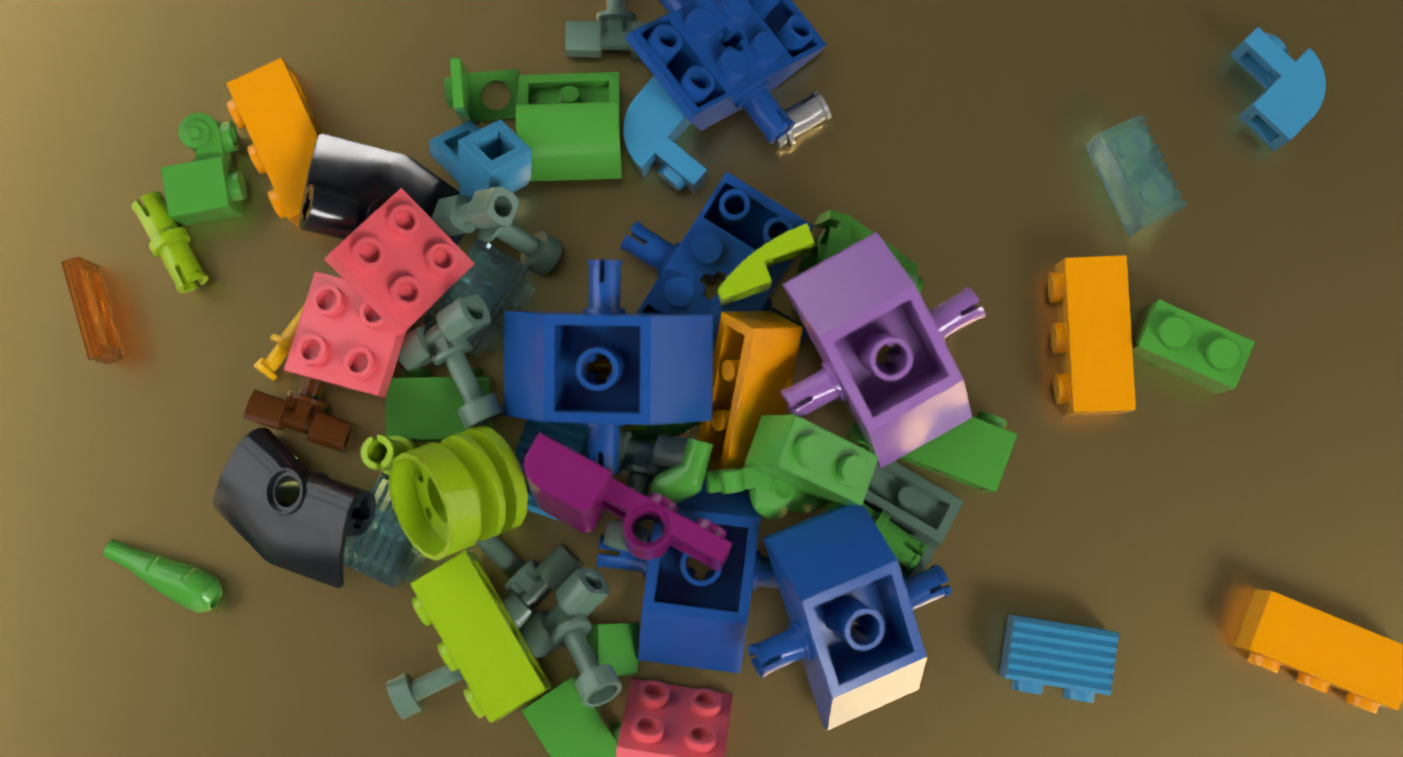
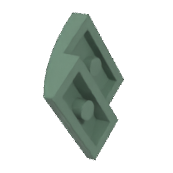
M894 461L883 468H879L876 463L863 503L878 513L882 510L886 511L891 515L889 519L891 522L928 545L925 553L920 555L921 559L910 573L899 565L904 580L927 568L935 550L942 544L964 501Z

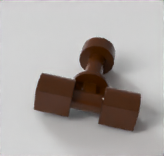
M307 377L303 380L299 394L289 390L286 399L254 389L243 417L276 430L283 431L284 427L299 431L307 434L308 441L344 453L355 427L354 423L325 414L328 404L319 401L325 382Z

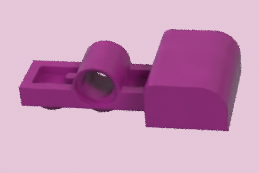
M541 433L538 434L525 457V473L532 498L542 511L580 532L589 533L595 529L606 510L624 520V543L628 551L635 557L643 560L656 559L662 556L669 546H672L720 572L730 554L732 543L724 539L726 532L716 524L703 518H698L696 523L677 514L679 507L668 498L651 492L649 497L640 494L613 479L611 471ZM642 520H654L662 527L663 534L654 542H642L634 536L632 532L634 526Z

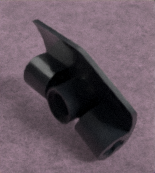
M320 134L316 138L307 174L299 227L300 230L344 240L400 188L430 218H432L439 199L460 195V193L409 156L327 134ZM465 234L449 237L458 245Z
M265 427L251 431L237 444L219 478L212 502L213 507L267 562L335 588H344L346 536L362 535L371 525L376 512V498L372 492L331 479L323 472L308 470L299 461L298 457L271 430Z

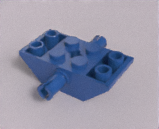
M659 0L669 14L629 32L625 37L686 118L699 130L702 131L733 113L744 109L766 137V141L769 144L779 140L795 125L794 120L790 119L770 92L827 46L792 0Z
M726 171L681 243L671 244L644 227L639 221H636L630 228L631 236L646 245L626 235L620 249L627 251L658 271L657 277H659L636 313L714 314L713 354L721 312L772 311L803 327L800 339L803 343L808 335L805 327L772 307L774 301L771 300L796 258L767 268L772 281L769 290L722 307L718 294L712 300L706 298V286L704 284L707 281L714 282L717 279L725 281L728 275L754 251L783 233L806 223L811 232L814 225Z
M589 259V307L583 308V312L504 311V416L540 422L583 423V426H588V459L611 471L613 475L620 473V426H625V424L656 425L712 421L714 314L626 313V308H620L622 260ZM603 355L613 365V373L608 374L606 380H604L603 372L594 370L593 365L594 361L602 359Z
M704 477L702 488L697 494L676 504L679 507L677 514L696 523L698 518L706 519L726 532L724 539L731 542L732 546L730 554L720 572L709 570L705 575V579H699L695 577V569L687 567L688 557H692L672 546H669L668 550L656 559L643 560L635 557L630 552L605 545L603 543L605 534H601L598 548L619 551L620 555L597 554V568L606 567L643 572L642 577L646 578L638 660L740 673L751 591L756 592L757 587L779 590L769 557L761 556V551L757 550L761 516L753 508L748 489L728 494H722V491L707 493L706 479ZM653 521L652 537L648 536L646 543L656 541L663 534L662 527L656 521Z
M843 504L763 537L790 623L788 630L756 644L748 645L749 655H755L756 657L750 660L761 678L802 659L823 727L827 731L919 689L927 655L913 610L942 597L950 596L951 586L946 585L942 587L941 585L949 582L939 565L935 564L929 569L903 580L897 558L864 505Z

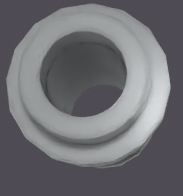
M815 90L806 98L784 110L790 119L794 120L795 125L777 141L775 140L774 144L778 148L785 144L791 147L795 145V138L823 121L832 118L831 111L820 93Z

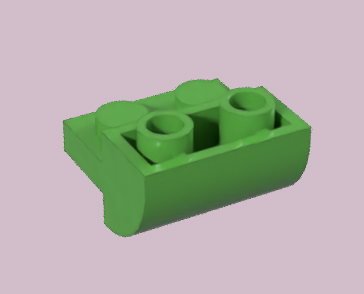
M619 72L519 75L516 135L532 149L531 178L529 182L622 179Z

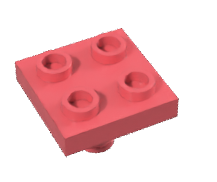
M402 188L324 259L399 336L411 327L475 264Z
M315 271L284 370L299 376L386 399L406 331L399 336L343 278Z
M631 678L617 743L616 757H725L733 694L716 692L711 689H697L666 684L656 680L647 681Z

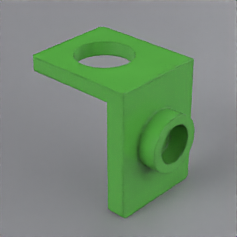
M460 57L450 58L451 77H445L444 80L446 103L448 108H454L463 123L472 120L474 123L496 122L500 119L502 121L516 120L520 75L518 69L469 73ZM491 83H502L510 90L508 104L498 110L489 109L482 102L483 90Z

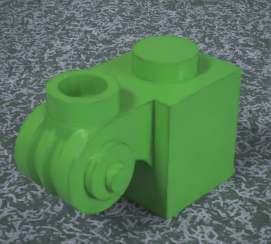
M204 113L188 115L182 120L178 135L183 144L196 153L192 162L161 167L168 217L187 226L242 216L241 200L247 198V189L241 170H236L232 162L231 152L239 150V138L234 123L232 121L217 122L211 116Z

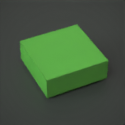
M591 623L592 628L587 635V641L599 665H611L617 676L638 675L639 623Z

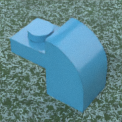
M1257 27L1229 54L1265 88L1238 118L1273 151H1276L1289 142L1316 115L1325 96L1326 79L1322 64L1311 48L1306 50L1296 60H1293L1288 55L1287 47L1278 37L1271 33H1265Z
M655 76L649 80L633 99L625 115L623 135L629 159L635 170L643 178L658 164L660 169L657 171V174L667 184L679 192L683 187H686L695 195L707 181V169L674 143L691 122Z
M501 119L482 129L472 120H469L429 140L430 155L459 183L460 195H467L472 198L475 191L494 187H503L514 193L527 186L530 181L532 149Z

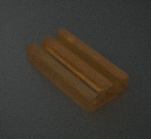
M81 257L62 261L63 271L88 359H95L96 362H103L104 364L122 360L124 353L99 265Z

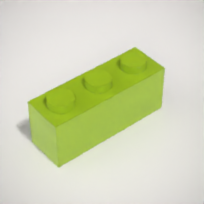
M463 551L410 584L417 595L411 599L414 610L426 626L433 623L443 641L437 645L438 651L452 672L460 670L469 688L464 690L465 698L478 718L485 715L489 723L498 721L552 688L474 552Z

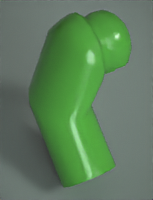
M688 438L681 463L659 473L651 484V492L660 494L675 504L697 494L702 488L713 444Z

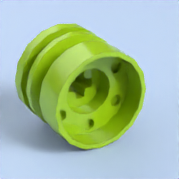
M478 425L460 434L450 435L443 439L440 444L431 442L404 452L393 459L389 469V491L399 524L411 544L424 557L440 560L475 545L477 540L485 541L519 527L527 515V488L517 457L505 439L490 427Z

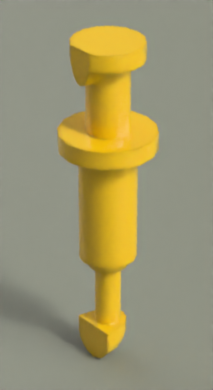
M303 307L280 336L275 333L270 336V340L276 346L266 359L261 357L253 366L273 382L278 377L274 372L289 354Z

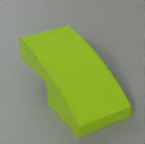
M803 224L772 239L742 261L717 290L721 307L769 290L772 281L767 268L812 252L815 242L808 224Z

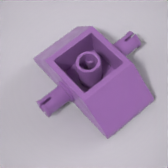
M877 232L782 283L823 361L821 371L781 391L785 402L789 403L788 408L792 415L802 418L836 398L844 401L870 452L879 457L877 461L879 468L887 466L972 418L964 380L944 339L970 323L985 317L983 307H976L975 305L980 301L971 288L963 289V292L928 310L915 284ZM883 345H887L892 348L886 352L888 361L882 365L876 361V355Z

